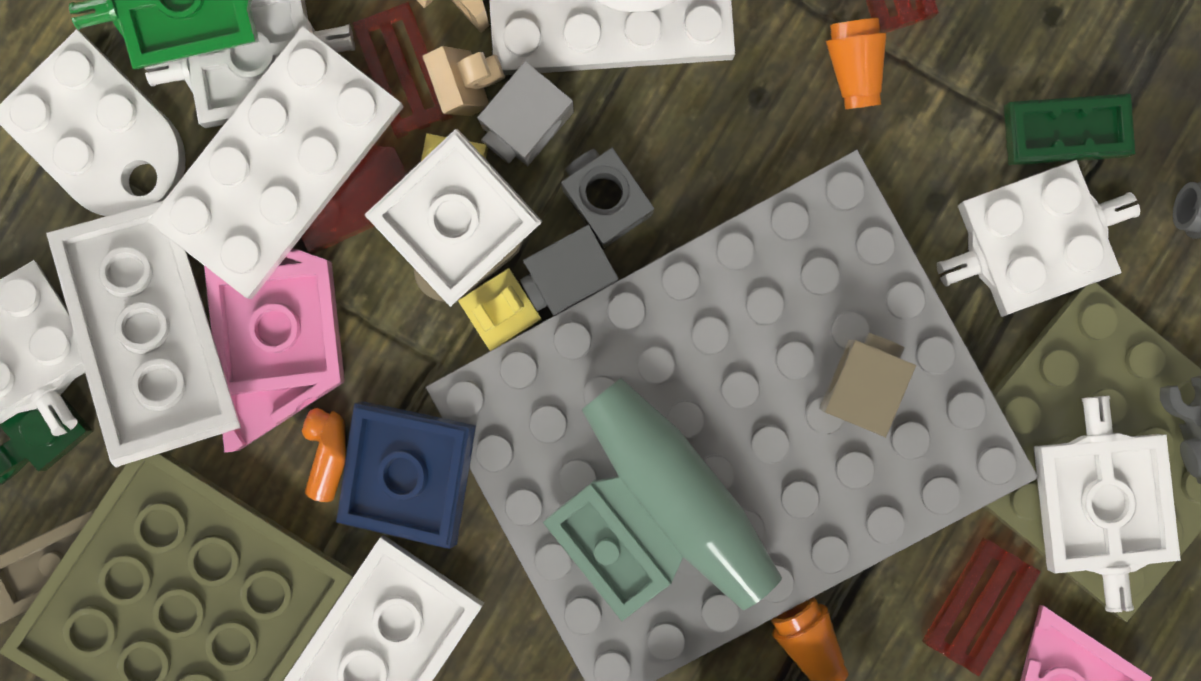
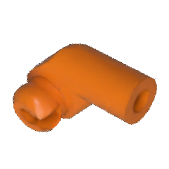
M314 408L307 414L302 428V434L307 440L319 442L305 494L315 501L331 502L335 498L346 461L345 421L334 410L329 414L320 408Z

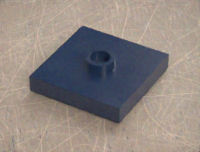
M364 401L354 403L336 522L448 549L457 545L476 425Z

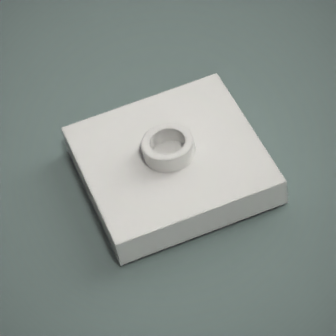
M455 129L365 214L370 222L450 307L542 223V220L458 129Z

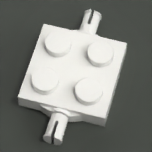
M252 0L251 11L259 38L258 43L146 67L145 69L149 72L145 74L150 86L185 80L194 95L198 124L204 128L220 126L227 122L302 26L335 52L355 50V42L352 40L354 37L350 24L315 31L308 20L305 0Z
M1077 160L960 203L958 208L968 231L969 252L937 262V271L940 274L959 266L962 267V269L948 273L940 278L945 286H950L952 283L978 274L979 278L990 288L999 313L1003 317L1122 273L1108 240V226L1138 217L1140 215V206L1137 204L1118 212L1115 211V209L1137 201L1131 192L1098 204L1096 199L1090 194Z
M33 260L0 279V424L17 413L38 408L51 429L52 435L59 436L65 434L67 431L55 412L60 417L62 423L70 430L78 422L73 417L60 394L66 390L75 378L85 373L68 310L43 270Z
M1110 396L1082 398L1087 435L1080 436L1068 443L1034 446L1047 570L1053 573L1088 570L1102 574L1106 604L1105 611L1122 612L1124 610L1127 612L1134 610L1129 580L1130 572H1135L1152 563L1181 561L1167 435L1150 434L1130 437L1120 433H1113Z

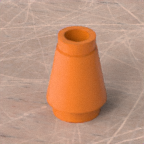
M879 18L861 19L830 25L831 40L826 41V45L842 98L844 97L845 109L881 105L880 93L882 92L887 33H880Z
M815 597L771 619L775 626L773 637L810 681H845L849 672L844 665L845 662L828 609L825 605L818 604Z

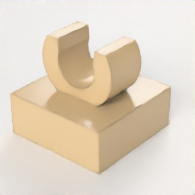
M441 46L423 55L443 114L472 116L483 111L489 104L484 87L493 85L505 78L497 55L485 58L483 52L472 54L468 50Z

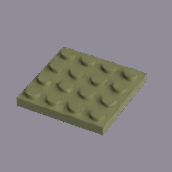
M1096 282L1075 290L992 391L996 402L1036 472L1034 446L1068 443L1080 436L1087 435L1082 398L1110 396L1113 433H1120L1130 437L1150 434L1167 435L1180 556L1201 532V484H1198L1196 477H1193L1188 472L1180 453V444L1184 439L1179 425L1185 423V421L1169 414L1162 406L1160 400L1161 387L1178 386L1183 402L1186 405L1191 404L1195 398V389L1192 386L1191 378L1201 376V369ZM1037 479L984 506V508L1046 558ZM1176 561L1152 563L1135 572H1130L1129 580L1134 610L1127 612L1122 610V612L1111 613L1117 618L1128 622ZM1088 570L1064 572L1065 575L1104 607L1106 606L1102 574Z
M163 452L124 466L0 650V654L45 681H283L353 577L354 571L168 453Z

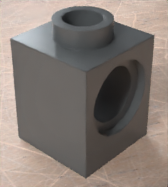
M613 147L602 155H599L595 149H592L566 167L565 170L570 177L561 182L562 190L586 226L589 224L602 249L653 215L654 207ZM609 180L619 187L622 198L611 209H598L592 206L586 197L589 187L596 181Z
M589 224L524 259L523 261L530 274L520 279L536 310L539 311L548 306L553 316L618 281L617 275Z

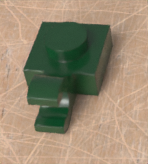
M62 394L60 396L78 422L70 430L62 423L60 417L55 412L67 431L65 434L59 436L52 435L51 429L38 408L17 413L0 424L2 430L10 438L9 441L0 446V485H3L16 475L28 462H31L37 471H47L93 432Z

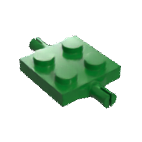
M85 0L69 3L70 14L78 15L95 11V13L71 18L78 30L113 21V24L124 37L132 69L146 68L259 42L251 11L252 0Z

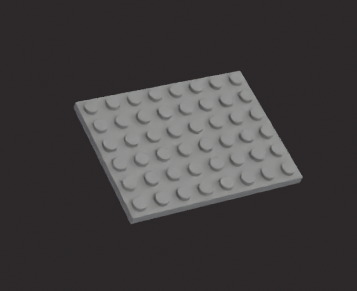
M858 150L426 386L442 418L476 425L469 468L585 681H656L1038 478ZM868 333L905 347L900 359L916 365L886 438L819 409L848 340H857L864 343ZM620 378L681 431L744 509L782 577L780 583L767 596L750 608L742 610L683 557L672 583L625 620L621 621L543 524V521L592 481L618 476L582 409Z

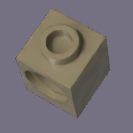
M868 333L864 343L857 340H848L819 409L886 438L916 365L900 359L905 347L880 336Z

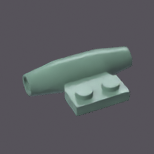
M620 378L582 409L618 476L592 481L543 521V524L621 621L625 620L672 583L683 557L742 610L755 605L780 583L782 577L744 509L681 431L629 384Z

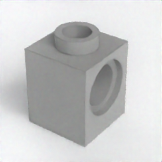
M525 61L477 117L482 129L487 132L481 141L506 163L509 164L514 157H517L528 167L574 113L573 101Z

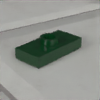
M1131 94L1014 101L1004 105L1008 165L1125 158L1136 154Z

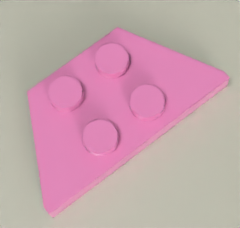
M292 248L253 299L244 297L204 266L211 332L241 428L222 434L224 453L243 449L345 382L332 263L328 260Z

